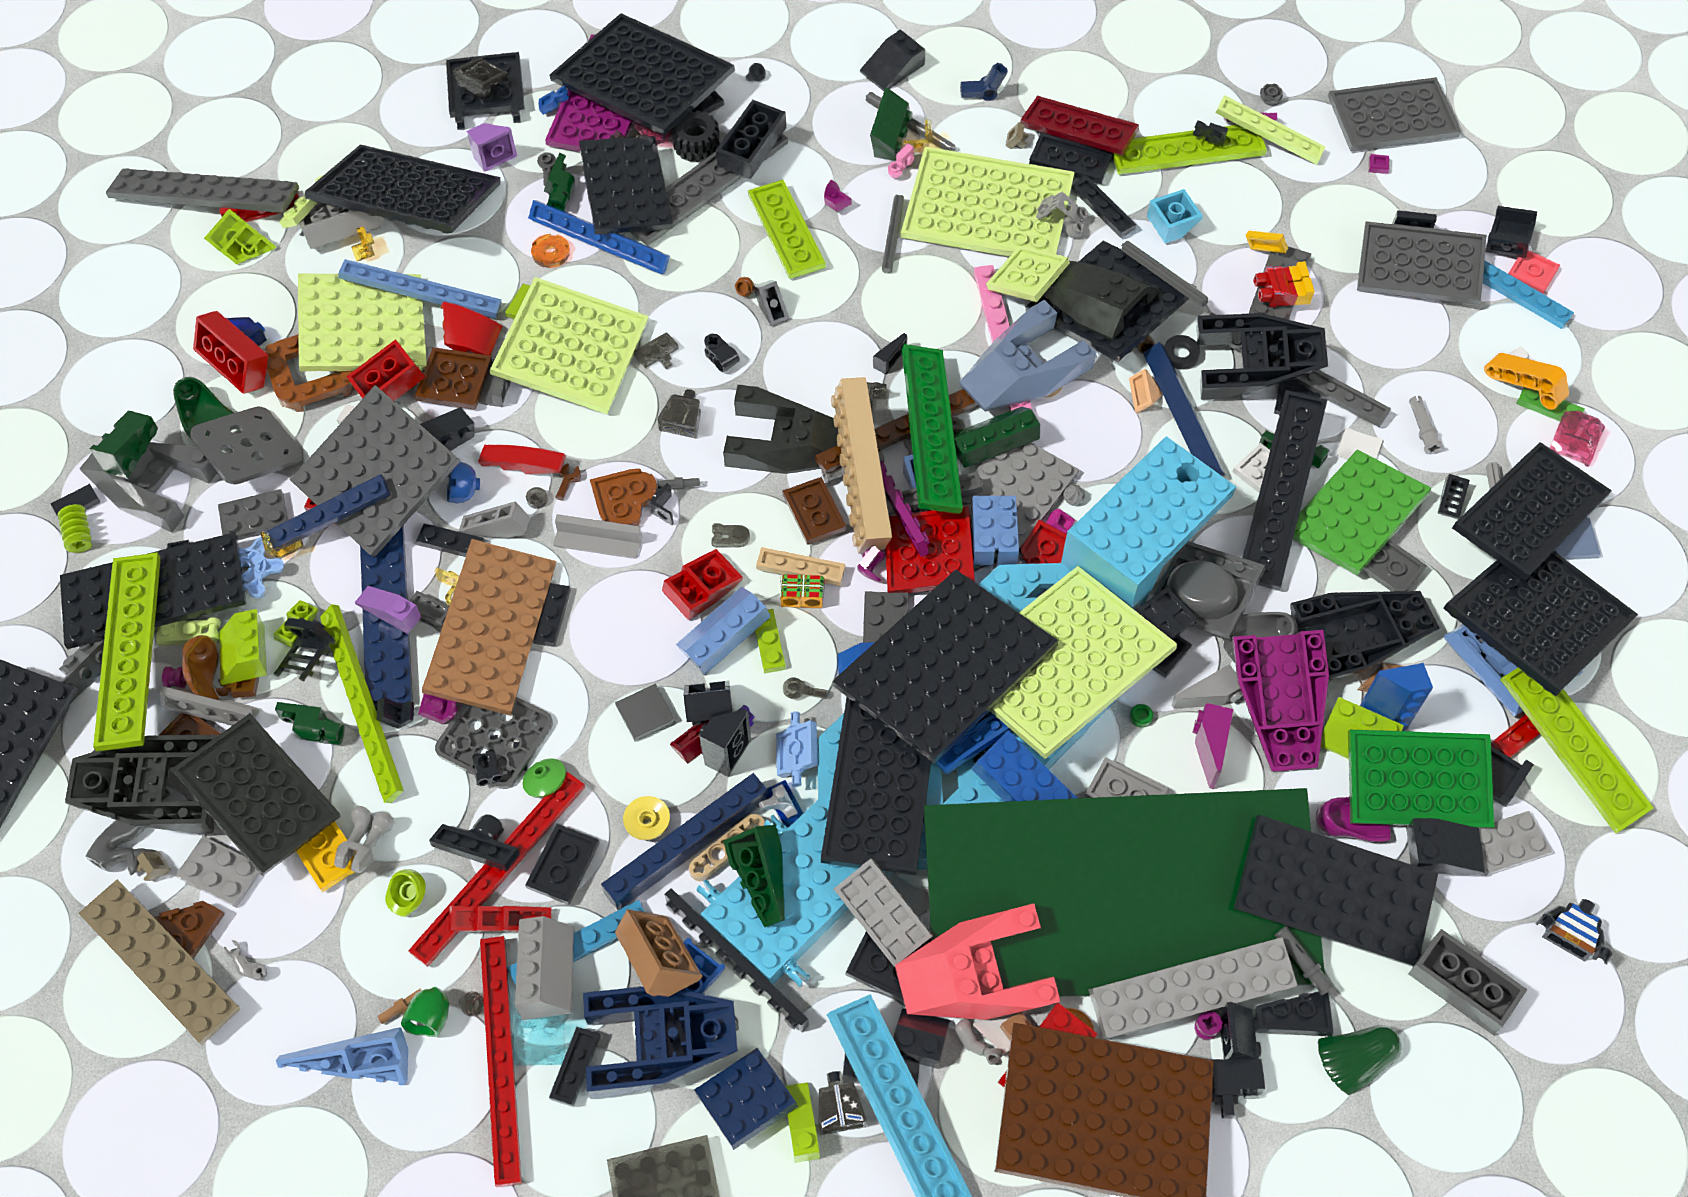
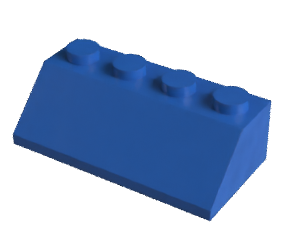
M1424 663L1378 671L1360 706L1404 725L1402 731L1407 730L1433 689Z

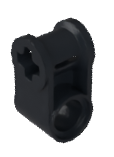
M711 333L705 337V356L720 372L723 373L740 362V357L736 350L730 347L720 335Z

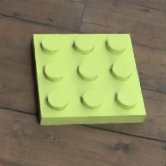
M1019 246L986 285L988 290L1037 302L1070 264L1069 259L1065 256Z

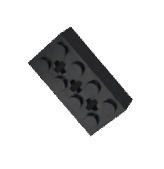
M752 99L716 149L717 166L752 179L786 130V112Z

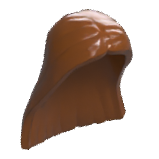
M207 635L195 636L189 639L183 646L182 670L184 678L195 695L219 700L213 687L214 675L218 665L217 646Z

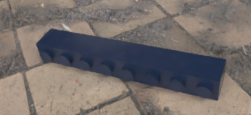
M752 773L601 883L605 896L617 911L622 909L758 809L761 801L769 799L768 789Z

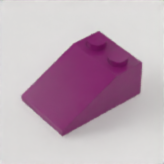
M1206 703L1203 711H1198L1192 733L1196 734L1194 743L1208 787L1214 789L1223 767L1233 709Z

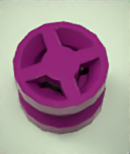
M172 666L164 667L161 677L162 685L168 688L176 686L184 689L187 682L184 678L182 667L179 666L177 669H174Z
M1213 1011L1202 1012L1194 1024L1197 1036L1207 1041L1213 1040L1222 1028L1220 1016Z

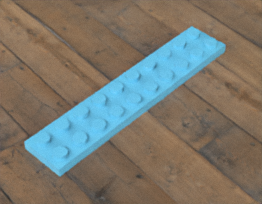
M869 994L830 1011L827 1017L915 1196L972 1197L872 995Z

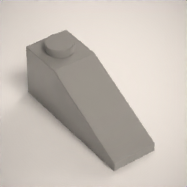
M514 501L463 516L458 532L474 536L510 538L526 533L530 517Z
M1229 664L1174 695L1171 706L1173 709L1204 707L1206 703L1218 706L1225 705L1230 701L1234 703L1243 696L1238 685L1237 673Z

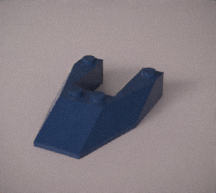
M644 986L583 993L584 1018L587 1025L634 1021L637 1061L586 1066L587 1093L590 1099L617 1097L661 1086L738 1052L734 1001L685 990H680L669 997L661 995L652 996L647 994Z

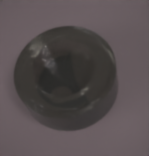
M541 487L529 489L526 493L527 504L534 509L544 507L548 501L546 491Z

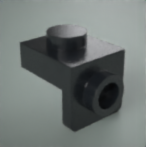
M385 697L378 700V721L397 729L413 721V701L399 704Z

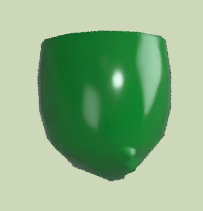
M435 986L425 988L416 993L410 1000L401 1020V1027L406 1033L427 1037L439 1036L448 1018L449 1000L446 994ZM411 1021L419 1022L425 1026H418Z

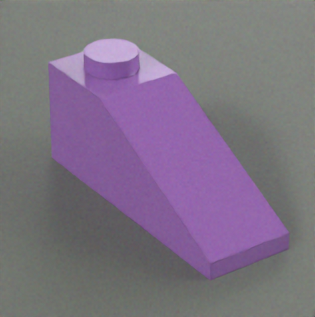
M367 586L354 602L355 605L407 634L421 619L416 604L398 594Z

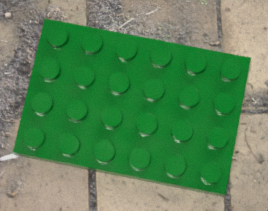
M1348 730L1350 824L1408 826L1413 818H1437L1476 828H1494L1490 734Z

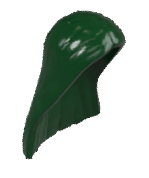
M183 377L174 385V401L182 427L189 438H191V429L194 426L235 413L224 406L210 389L195 377Z
M1376 1025L1351 1033L1319 1038L1318 1053L1323 1063L1322 1065L1328 1076L1331 1077L1332 1082H1335V1085L1342 1092L1351 1095L1368 1085L1399 1058L1402 1053V1041L1393 1028L1386 1025Z

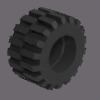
M691 111L671 129L673 147L676 150V154L678 156L681 155L682 159H688L691 162L692 160H696V162L705 160L716 152L720 145L718 122L712 115H708L707 112Z

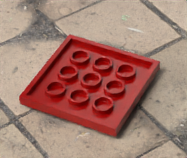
M963 506L960 514L936 510L912 513L911 517H916L920 524V532H925L929 540V544H927L929 554L922 557L919 555L897 515L889 516L892 538L885 547L888 593H914L933 590L955 569L975 582L969 506Z

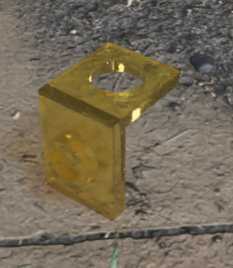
M925 119L926 139L903 140L904 144L908 143L913 145L914 148H924V144L932 143L931 120Z
M265 532L260 533L265 551L275 558L282 559L304 548L303 541L300 540L276 551L272 547L269 535Z
M436 567L434 572L438 581L451 586L445 595L447 605H450L459 576L453 571L447 572Z

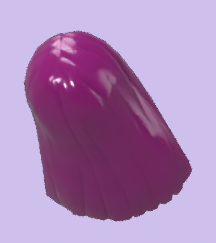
M1350 796L1329 799L1323 802L1316 811L1317 826L1327 836L1350 837L1368 842L1389 841L1391 839L1390 825L1350 824Z

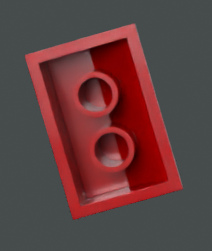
M395 339L346 377L362 399L376 385L395 401L426 376Z

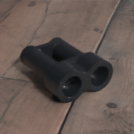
M489 749L486 753L472 755L476 771L475 780L478 786H486L491 782L503 780V771L498 765L494 749ZM487 759L489 767L484 768L483 760Z

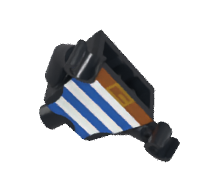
M1581 899L1579 905L1569 903L1566 907L1557 906L1544 912L1535 923L1537 926L1541 924L1546 928L1542 938L1584 962L1593 955V960L1600 958L1607 965L1613 955L1612 951L1606 947L1604 931L1601 928L1602 920L1592 914L1595 904L1588 899Z

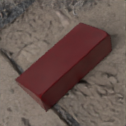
M704 724L693 725L670 743L671 748L687 764L702 754L699 732Z

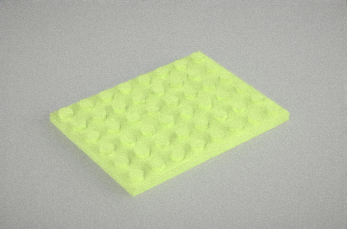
M925 146L902 226L901 238L1009 257L1019 246L1057 254L1065 214L1059 208H1056L1046 217L1038 220L1036 218L1037 209L1040 203L1050 195H1056L1063 191L1069 197L1074 172ZM1064 201V207L1066 210L1068 201Z
M1077 566L1019 612L1056 638L1058 646L990 712L1046 759L1175 651L1177 643Z

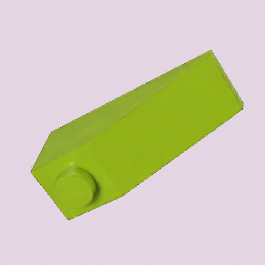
M808 1082L787 1085L785 1087L798 1105L796 1109L787 1114L794 1162L799 1163L820 1159Z

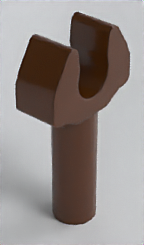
M568 463L562 466L559 474L563 481L555 496L557 500L563 501L570 484L580 481L579 466L575 468L572 474H568L570 470Z

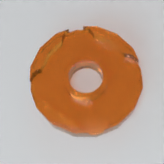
M544 234L533 241L531 256L539 266L555 268L568 260L570 246L566 238L561 235ZM547 249H555L553 252H546Z

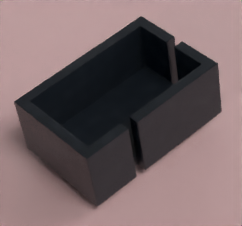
M730 680L709 682L710 691L706 692L705 683L685 685L683 697L686 722H692V725H702L706 723L705 720H710L712 717L733 712Z

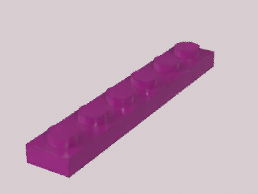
M881 461L880 467L886 498L919 555L922 557L929 554L927 548L929 540L926 533L920 532L919 529L921 527L917 518L911 517L912 511L909 504L903 503L904 498L900 489L896 490L894 488L896 486L894 479L891 475L887 476V468L884 462Z

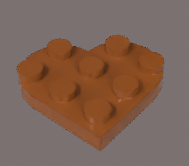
M640 468L628 469L589 479L601 521L638 526L641 522L642 507L650 504L653 495L657 491V483L653 474L643 472Z

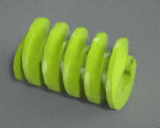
M74 504L62 508L58 512V520L65 550L71 553H82L89 550L93 545L90 542L92 536L90 535L85 507Z

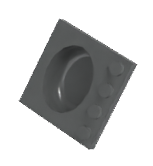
M1188 541L1173 557L1153 597L1168 587L1198 618L1191 627L1231 639L1265 571V565Z

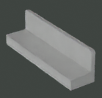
M556 514L555 525L557 533L553 543L554 547L637 559L643 538L640 526Z
M163 686L159 693L161 708L231 726L249 713L256 719L260 712L257 707L222 698L215 700L195 695L191 690L176 686L172 688Z

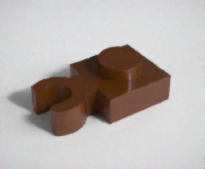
M259 677L221 685L219 678L220 686L224 687L216 688L218 696H227L231 693L233 698L256 697Z

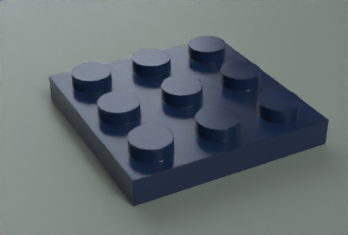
M758 1048L694 1089L696 1095L733 1150L798 1107L792 1095Z

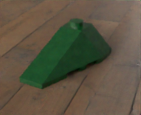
M776 824L756 826L723 840L729 865L732 870H736L741 878L740 884L743 889H747L752 898L751 904L764 928L785 921L782 846Z

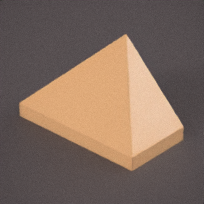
M1143 369L1129 378L1135 412L1138 413L1151 406L1163 395L1148 370Z

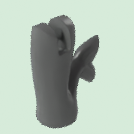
M115 820L96 838L85 857L93 865L104 871H108L116 864L126 861L131 876L137 872L139 865L137 857L141 852H156V850L116 848L136 838L146 827L133 826Z

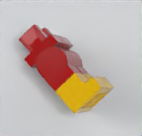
M1297 262L1296 266L1289 267L1266 266L1265 272L1255 273L1253 279L1254 286H1264V288L1258 291L1259 302H1269L1270 307L1310 304L1315 290L1309 277L1306 262Z

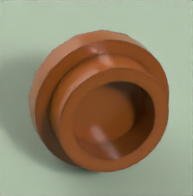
M744 276L735 283V290L739 295L747 297L753 294L752 286H755L751 278Z

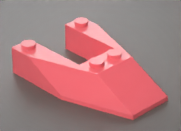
M1030 904L960 922L897 963L895 968L907 1014L987 1020L1060 1002L1054 977H1047L1003 989L993 952L992 940L1041 928L1035 905Z

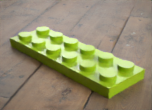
M784 179L748 190V197L788 278L792 279L826 268V262Z

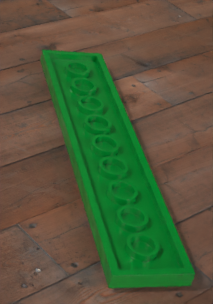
M904 344L902 357L918 507L920 509L960 514L963 506L943 350Z

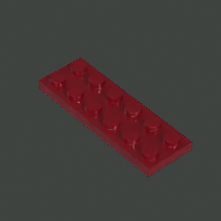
M1038 95L1020 120V123L1025 125L1024 127L1122 156L1139 131V124Z

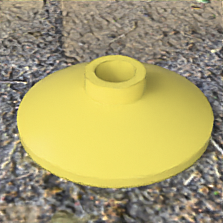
M642 796L633 800L626 807L623 814V823L626 831L638 840H653L661 836L668 828L670 822L668 807L662 800L653 796ZM645 819L652 820L649 824L643 823Z

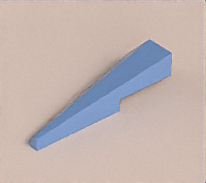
M402 1027L279 1055L275 1060L278 1068H283L284 1066L299 1068V1071L306 1072L308 1069L321 1071V1074L352 1079H360L361 1077L376 1079V1082L380 1083L387 1080L398 1082V1085H406L408 1078V1046Z

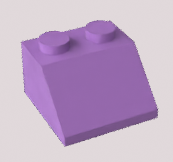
M483 123L467 131L473 158L484 172L517 157L510 127Z

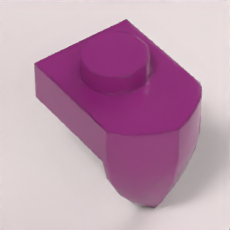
M830 179L824 191V203L835 211L843 210L845 207L852 205L851 197L840 191L838 184Z
M873 545L872 548L864 552L863 559L857 567L858 572L868 579L881 582L882 580L873 570L886 554Z

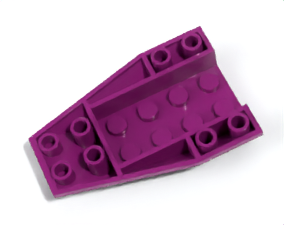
M1301 631L1294 635L1256 637V635L1232 637L1238 685L1271 772L1318 768L1329 679L1324 631Z

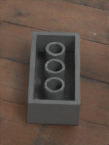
M1440 929L1408 973L1412 978L1493 1036L1505 1025L1528 990L1443 929Z

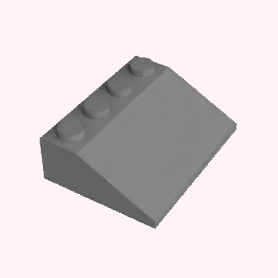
M317 203L299 224L310 250H318L325 247V244L331 242L339 243L346 237H357L363 234L364 231L380 229L385 222L383 217L370 216L359 211L353 212L346 208L333 207L326 203Z

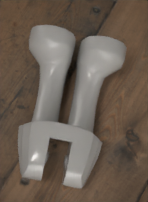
M355 806L350 816L354 829L348 840L338 846L334 864L338 868L345 869L351 857L355 856L352 862V871L361 873L374 860L372 849L379 839L393 828L395 821L390 814L381 811L377 812L373 819L369 809L363 806ZM371 827V830L363 845L359 844V842L365 835L366 831Z

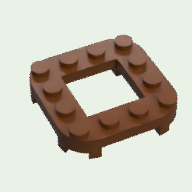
M299 334L276 341L273 344H268L265 347V352L268 354V374L274 392L282 407L295 409L296 412H303V406L341 393H343L344 398L351 395L350 391L354 387L346 376L353 371H334L335 373L295 386L287 360L299 356Z

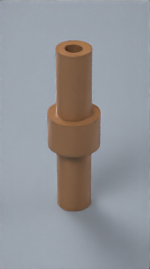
M419 988L404 999L401 997L393 1003L394 1006L378 1015L377 1017L381 1024L386 1023L398 1014H404L410 1000L422 989Z

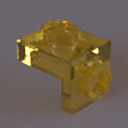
M364 226L357 228L361 243L351 246L355 260L361 261L375 256L372 245L375 243L371 233H366Z

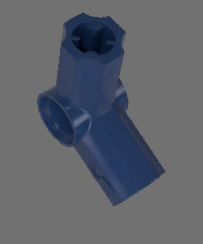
M997 62L992 65L988 74L979 81H960L961 98L981 97L985 101L994 100L998 95L997 90L1008 74V69L1002 63Z

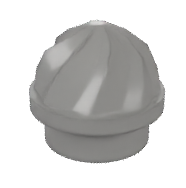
M1072 484L1064 490L1063 496L1069 505L1077 506L1084 500L1085 492L1079 485Z

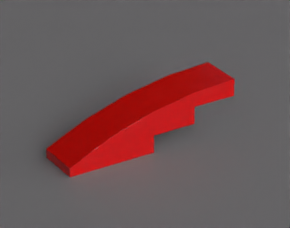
M494 444L483 446L478 463L481 466H500L503 470H522L525 475L560 473L566 455L561 452L541 448Z
M450 906L449 931L519 932L520 919L540 916L551 919L552 907Z

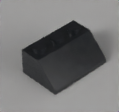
M741 709L712 717L708 724L705 723L702 726L699 736L705 766L729 777L751 742L747 710Z

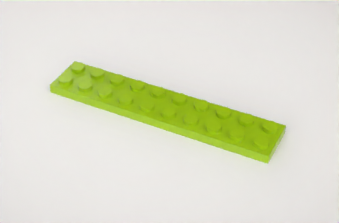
M158 552L113 558L93 748L96 752L144 745L161 558Z

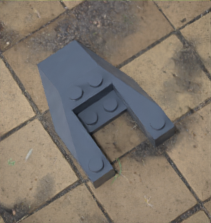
M1045 300L1029 308L996 338L960 380L959 385L984 412L1046 397L1093 368L1097 353L1084 340L1045 363L1029 348L1028 343L1054 329L1057 312Z

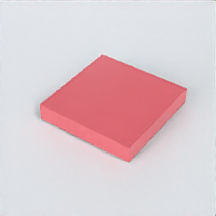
M1528 250L1527 257H1518L1508 274L1544 294L1558 271L1560 264Z

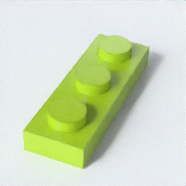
M767 609L771 617L755 630L764 674L786 670L774 609Z

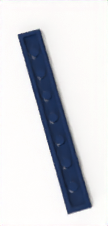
M1158 342L1143 352L1190 453L1221 476L1226 475L1163 344Z

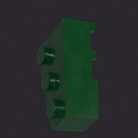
M128 410L113 425L115 429L110 434L105 433L102 436L103 440L98 445H92L89 448L104 472L127 479L136 469L139 459L146 452L147 446L152 438L156 436L158 430L152 416Z

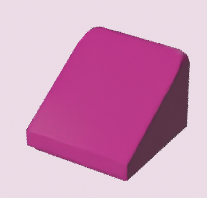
M1058 508L1049 514L1046 523L1067 534V531L1073 526L1075 519Z

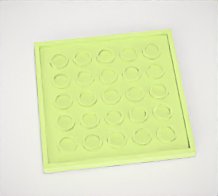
M298 273L300 371H354L395 339L419 369L424 371L427 363L423 300L339 279L338 274ZM406 274L409 276L421 278V274Z
M534 277L492 364L490 374L608 415L647 325L649 316Z

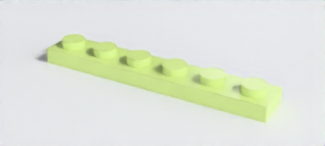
M1225 95L1215 112L1315 164L1319 162L1326 147Z

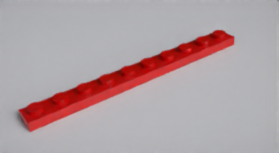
M566 772L563 784L554 793L543 797L504 841V844L517 847L520 855L508 871L484 864L410 947L408 952L428 968L459 932L449 931L450 906H482L586 788L585 784L569 772Z
M505 936L480 939L494 1185L496 1188L522 1184Z

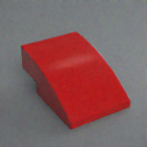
M714 549L683 565L681 572L665 579L662 592L686 619L690 620L728 594L742 581L743 576L717 549Z

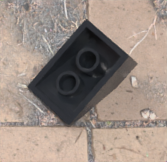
M900 29L886 38L862 66L860 73L884 92L885 88H892L925 65V48Z
M1413 818L1406 828L1410 864L1438 874H1485L1479 828L1437 818Z

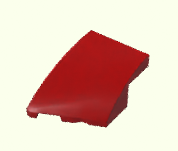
M443 302L441 309H443L444 316L442 321L444 345L456 351L466 352L470 350L476 354L490 356L502 325L468 308Z

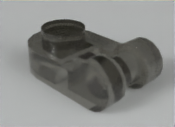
M714 523L711 526L713 534L711 538L712 547L740 548L746 546L750 541V532L743 525ZM722 535H728V538H723Z

